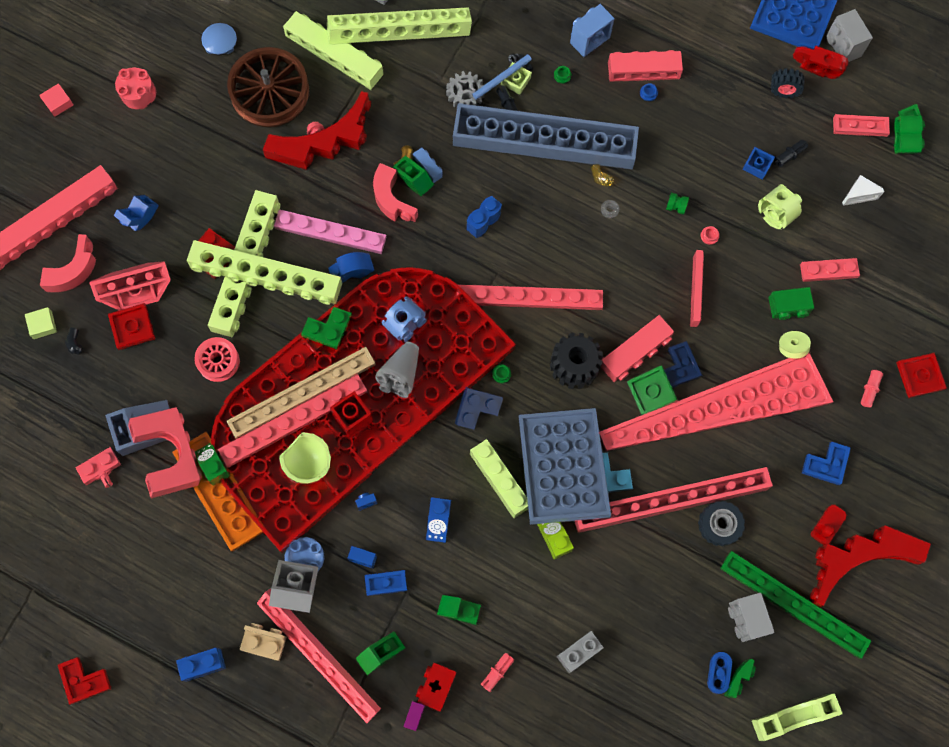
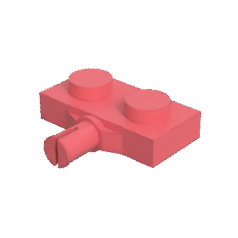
M109 447L75 468L85 485L101 479L105 488L113 485L108 475L113 469L120 466L121 463L113 449Z

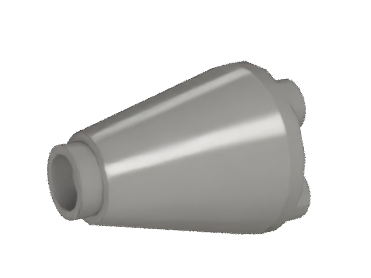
M406 342L377 371L376 380L380 384L379 389L385 393L392 392L402 398H407L411 393L419 356V347L416 344Z

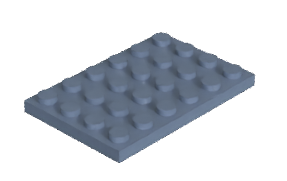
M596 408L519 415L530 525L611 518Z

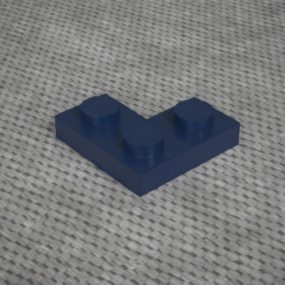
M687 341L669 347L668 351L675 365L664 370L672 388L702 376Z
M466 387L455 424L474 430L480 412L498 416L503 397Z

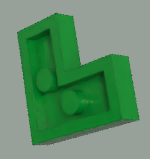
M333 307L327 323L308 317L301 336L338 349L352 314Z

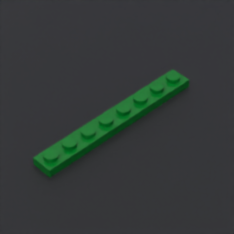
M732 551L729 552L720 567L721 570L755 592L761 593L764 598L857 658L862 659L871 640Z

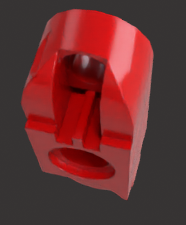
M804 46L797 47L793 53V58L797 62L802 63L800 68L823 78L824 76L830 79L840 77L846 71L849 63L845 56L815 46L814 50Z

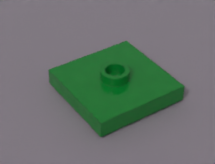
M662 365L627 381L641 415L678 401Z

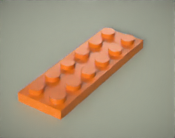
M204 432L188 442L190 449H193L195 452L211 443L209 434ZM176 449L172 453L176 460L179 461V452ZM196 458L195 465L200 468L202 478L198 486L193 488L230 551H235L264 533L226 490L222 482L213 486L208 481ZM230 474L231 476L225 480L232 489L235 486L233 483L237 484V481ZM237 489L235 494L257 518L256 512L242 489L240 491Z

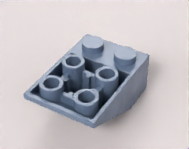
M164 400L128 407L105 415L116 451L119 454L125 456L167 440L164 438H153L133 443L128 423L130 418L170 409L168 401Z

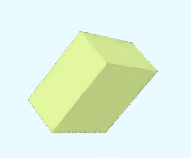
M521 67L503 80L501 85H505L508 89L520 95L531 79L532 72Z
M48 307L25 314L29 334L33 339L57 333L52 311Z

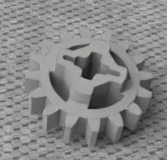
M462 71L461 76L456 73L455 79L450 78V83H447L446 95L449 96L448 101H453L454 107L458 103L475 106L476 102L481 104L485 94L477 100L472 94L476 92L474 87L478 90L484 86L483 80H478L477 74L471 76V72L465 75L464 71Z

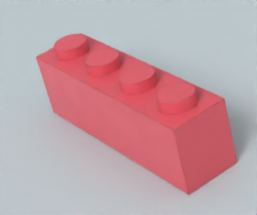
M681 51L610 53L608 60L609 82L680 79L683 71Z
M658 315L603 358L601 368L613 382H616L618 379L622 381L629 375V370L632 368L637 369L644 363L643 359L647 356L649 358L654 356L658 352L657 348L661 345L663 347L668 345L672 341L671 337L674 331Z

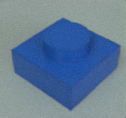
M369 492L358 496L359 499L355 500L359 511L378 504L374 493L370 494Z

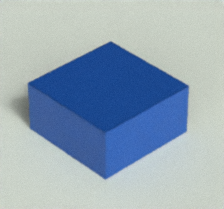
M754 147L742 170L763 180L775 157Z
M351 546L348 555L349 561L372 569L377 559L375 553Z

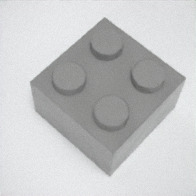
M856 9L837 16L826 35L828 43L832 45L835 52L845 56L849 62L862 57L873 38Z
M278 560L269 606L310 613L319 567Z
M761 593L743 597L729 603V615L735 620V633L738 639L741 638L742 642L775 633Z

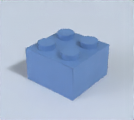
M601 4L595 8H590L586 15L582 18L578 17L573 22L570 44L585 57L610 38L614 17Z

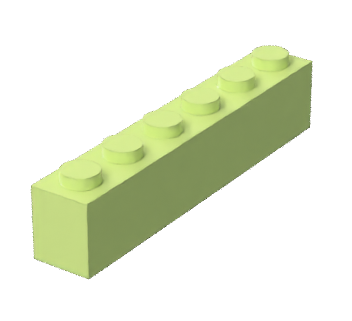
M296 11L283 26L286 37L371 90L383 76V66L378 60L368 57L364 51L357 50L351 43L329 44L327 30L321 24L311 21L307 15Z

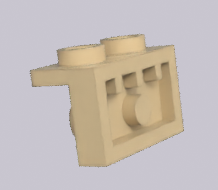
M251 623V626L245 625V634L240 651L280 661L287 638L282 635L283 631L271 628L270 632L262 630V625Z

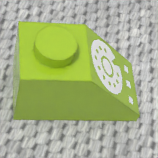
M560 522L537 524L553 559L572 552L574 547Z

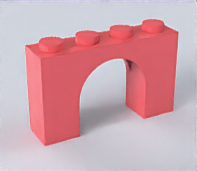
M177 407L130 418L128 423L133 443L153 438H164L171 441L179 452V461L174 466L147 474L145 481L151 498L198 486L202 478L200 468L195 465V452L193 449H190L188 443L190 442L189 433L184 431L183 415L178 412Z

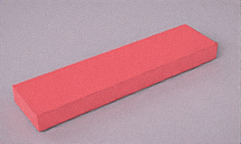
M696 250L693 256L690 327H697L701 322L703 250Z

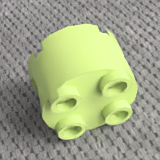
M780 184L759 201L760 214L764 213L765 217L763 219L770 226L776 229L783 227L784 229L800 216L802 212L800 204L802 199L798 194L792 193L783 184Z

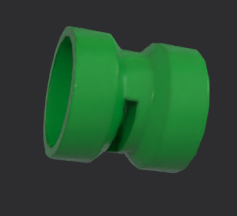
M671 192L666 210H677L679 214L684 215L689 197L683 196L680 198L676 193Z

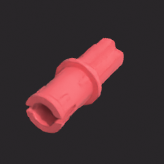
M871 370L868 383L864 385L865 391L861 400L863 407H872L876 393L880 391L878 387L883 373L878 370Z
M505 653L494 668L491 667L492 670L481 685L491 693L498 681L504 678L503 675L512 665L514 659Z

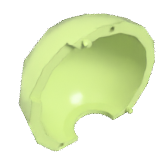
M301 433L280 455L281 468L288 478L297 483L309 484L317 482L326 475L330 468L331 456L329 447L323 439L315 434Z

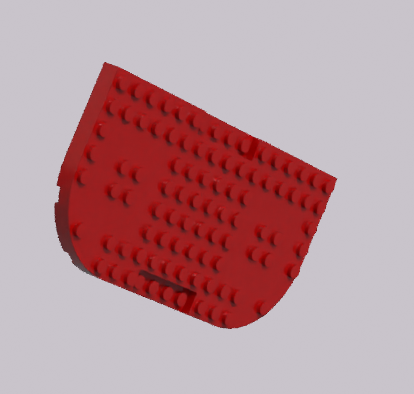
M396 268L371 276L356 286L317 319L320 322L327 323L333 307L352 314L338 349L304 338L300 333L241 382L225 399L224 405L215 418L211 435V445L214 446L218 454H220L219 448L236 440L227 420L365 347L376 364L358 374L367 389V393L359 396V398L371 413L372 423L349 438L332 415V412L229 467L230 470L227 469V471L234 476L237 484L235 482L232 483L229 477L220 480L231 496L281 553L286 551L294 540L303 536L368 479L375 469L429 422L434 421L464 394L466 387L471 388L515 349L516 344L460 286L449 278H444L433 273V271L421 268ZM408 296L425 312L427 321L422 327H417L413 331V336L406 341L412 342L419 347V356L413 389L407 398H402L398 394L381 391L379 389L380 384L376 380V373L406 343L403 339L397 340L382 325V320H387L385 314L400 299L404 302V297ZM301 433L315 434L323 439L329 447L331 456L330 468L326 475L317 482L309 484L297 483L288 478L282 470L279 460L280 455ZM237 489L239 491L242 489L256 512L257 518L248 509Z

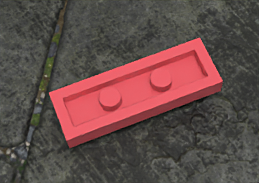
M835 114L833 117L834 134L887 137L890 134L889 117Z
M857 258L808 261L800 264L803 282L852 279L860 276Z

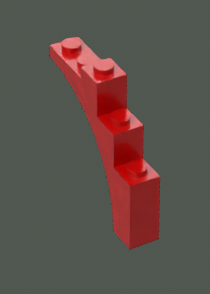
M361 91L356 103L349 112L337 123L325 130L298 137H282L269 134L263 147L265 158L307 170L308 164L312 163L314 155L333 160L335 154L339 153L340 145L360 150L361 144L364 145L367 134L364 132V115L371 106L368 93Z
M886 525L875 530L872 538L874 541L857 534L848 538L844 545L846 551L830 544H825L818 548L815 555L817 559L815 565L823 567V569L819 570L816 578L819 580L817 587L813 588L810 595L812 603L818 607L824 606L830 591L839 579L861 563L879 559L903 560L917 565L925 563L931 544Z

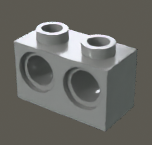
M590 631L559 654L557 658L566 671L571 673L602 650L603 646L593 632Z

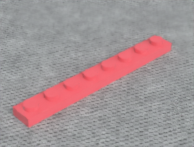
M458 285L478 306L603 309V290ZM453 290V299H454V294H456V295L459 294L458 292H455L454 290ZM461 297L460 302L467 303V302L463 299V297Z
M356 374L219 448L218 451L229 468L330 413L331 406L353 391L358 396L367 393V389L359 375Z
M271 588L267 590L257 602L260 608L358 715L368 723L381 708L290 609L269 606Z

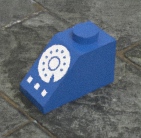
M431 497L426 535L427 541L446 543L451 500Z

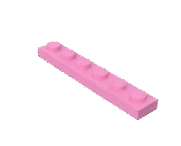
M284 210L278 211L274 228L277 230L382 254L386 241L385 234Z

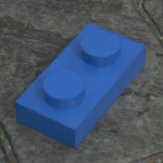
M405 570L365 575L367 596L407 591Z

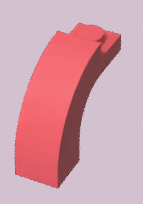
M380 163L373 180L374 194L378 207L393 221H396L399 215L405 221L411 220L416 222L418 209L398 201L391 193L397 180V170Z
M78 235L76 253L69 264L61 268H43L40 286L46 292L71 290L82 284L89 277L94 269L96 259L91 254L93 243L87 235Z

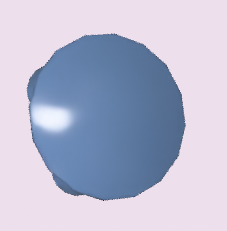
M216 23L205 29L201 39L207 53L219 55L232 53L237 37L236 32L231 26L224 23Z
M308 537L294 540L286 549L284 555L285 561L319 567L318 571L324 562V550L316 540Z

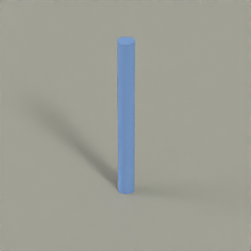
M527 54L472 94L473 97L477 100L532 60L530 55Z

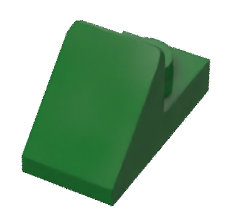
M442 595L437 615L476 625L481 605L462 600L459 597Z

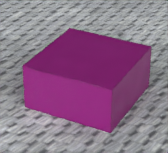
M412 701L403 727L417 731L425 705Z

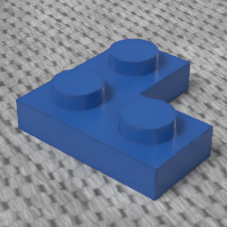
M831 442L826 459L807 454L802 474L841 485L851 448Z

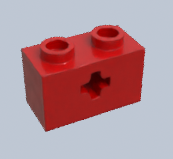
M433 663L432 666L428 665L424 677L427 678L425 685H420L416 697L419 698L418 702L441 712L457 672ZM437 680L441 689L436 690L435 693L431 692L432 687H430V683H435Z

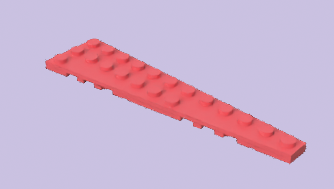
M810 353L802 358L785 359L600 431L599 435L605 451L828 405L832 404L833 400Z

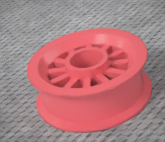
M214 337L205 340L197 348L195 364L206 379L213 382H222L230 379L237 372L240 358L230 341ZM222 357L220 362L213 363L214 358Z

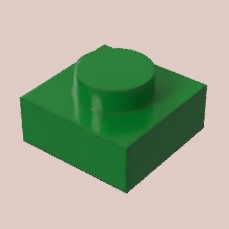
M917 104L898 111L899 116H921Z

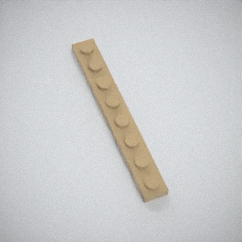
M365 347L227 420V423L235 438L238 439L376 364Z

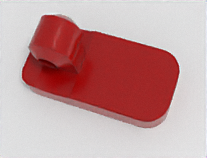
M836 505L827 507L812 530L811 537L822 545L829 544L846 519V512Z

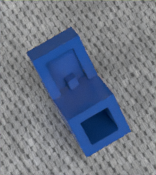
M138 195L133 197L128 208L117 209L114 216L120 220L119 222L122 225L138 231L152 219L159 205L146 195Z
M363 252L342 255L336 258L337 263L328 268L331 275L341 277L342 283L351 277L363 278L374 271L369 253Z

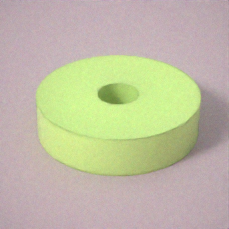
M790 331L783 334L779 340V350L788 358H802L810 351L811 341L805 333Z

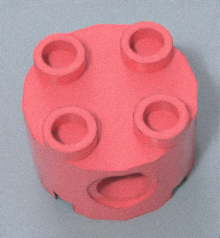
M136 67L119 71L115 87L123 103L129 108L136 110L148 107L147 105L155 100L156 87L147 71Z

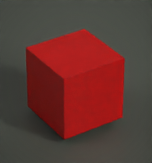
M355 391L330 407L332 415L349 438L373 422L371 413Z

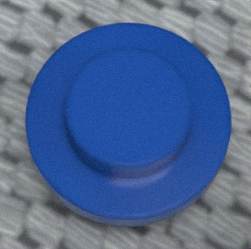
M651 83L645 84L640 90V96L645 101H653L658 95L656 86Z

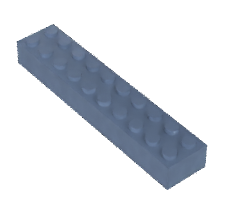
M458 103L453 131V146L633 169L639 127Z

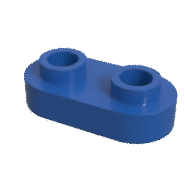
M715 653L710 660L707 685L709 690L715 694L725 693L729 688L732 659L727 653ZM718 659L723 661L722 667L718 666ZM716 679L721 682L720 687L714 685Z

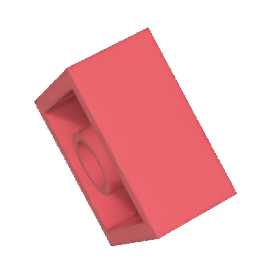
M59 83L39 95L54 117L73 106L72 101Z

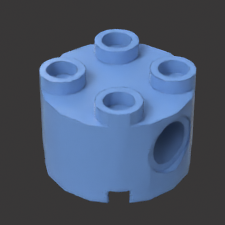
M408 296L404 297V302L401 299L396 302L385 314L387 320H382V325L397 340L403 339L405 342L413 336V331L417 327H422L427 321L425 312Z

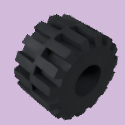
M569 333L568 338L563 336L560 338L559 343H556L550 360V371H554L552 375L554 379H560V385L569 384L568 388L570 389L577 385L578 389H581L585 383L589 386L593 379H596L602 365L603 353L599 351L600 345L598 342L592 343L594 338L591 336L584 338V333H579L578 336H575L574 333Z

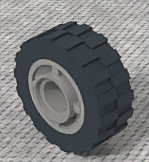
M718 501L704 508L699 516L698 524L702 537L708 543H712L715 546H726L736 542L742 536V532L745 529V519H743L742 512L739 511L737 506L735 507L732 503H727L726 501ZM718 519H722L725 522L724 529L718 526Z

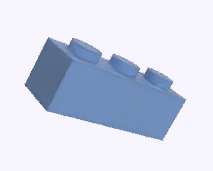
M420 148L413 153V159L420 167L426 170L433 183L442 178V169L436 165L433 158H430L427 150Z

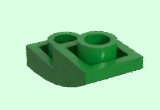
M753 659L745 660L737 668L730 679L729 688L724 696L737 698V695L741 694L743 684L740 683L741 680L748 681L750 677L753 678L756 666L753 665Z

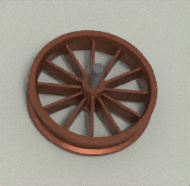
M273 47L252 50L240 57L229 72L227 88L234 109L244 120L261 127L280 126L296 118L306 106L309 97V84L305 69L293 54L285 50ZM264 60H275L270 75L265 69ZM260 61L263 67L261 76L250 67ZM280 61L289 64L288 67L275 77ZM247 69L258 81L240 77V75ZM293 70H296L300 75L283 80ZM236 83L253 86L235 91ZM302 83L301 92L284 88ZM279 93L297 97L298 99L291 106ZM255 94L243 105L237 100L239 97ZM262 98L257 114L247 110ZM277 98L288 109L276 114L273 99ZM267 99L271 100L274 111L273 115H262Z

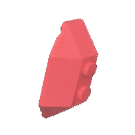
M163 261L145 263L112 272L89 283L96 301L102 302L114 309L123 310L142 303L147 305L158 302L171 278L166 263Z

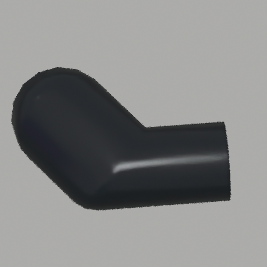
M510 54L508 61L510 64L512 62L516 63L525 55ZM530 62L523 66V68L530 72L533 70Z

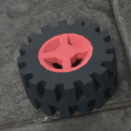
M784 68V70L780 69L778 72H774L771 80V92L775 96L779 95L780 98L799 96L804 89L805 77L803 73H799V70L794 71L792 68L790 70Z

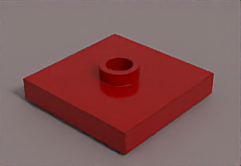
M145 303L108 314L118 350L156 339Z
M935 353L896 362L908 398L947 389Z

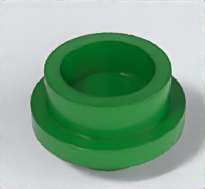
M560 66L554 71V79L558 83L564 84L570 81L572 73L568 67Z
M497 365L492 371V377L497 383H506L511 378V370L506 365Z

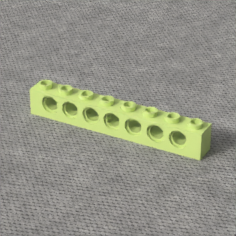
M469 7L327 15L329 44L470 36L472 24Z
M255 190L234 249L235 251L263 257V249L267 247L269 242V231L274 228L275 214H278L280 210V203L276 195ZM263 211L267 212L266 215H260V213ZM256 228H262L261 231L254 232ZM252 244H255V245H256L255 248H253V249H248V247H249L250 245H252ZM250 267L243 268L242 272L249 271ZM225 276L208 323L211 332L233 337L234 332H237L240 326V315H243L245 312L246 298L250 297L251 285L245 281L236 283V281H232ZM238 295L236 300H230L231 296ZM227 312H232L230 317H224Z
M196 240L193 241L187 258L190 268L196 272L206 271L215 277L226 276L232 281H245L251 286L261 285L271 291H275V289L281 290L287 295H301L302 298L307 300L317 299L319 302L330 305V303L336 304L342 286V280L339 276ZM208 258H214L212 262L206 263ZM228 262H231V263H232L231 266H229V267H224V265H225L226 263H228ZM250 267L249 271L242 272L243 268ZM264 271L269 272L267 276H260ZM281 276H287L286 280L278 281ZM301 280L305 281V284L302 286L296 285ZM318 285L324 286L322 290H315V287Z

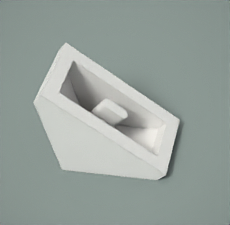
M860 175L843 200V206L878 200L884 193V190Z

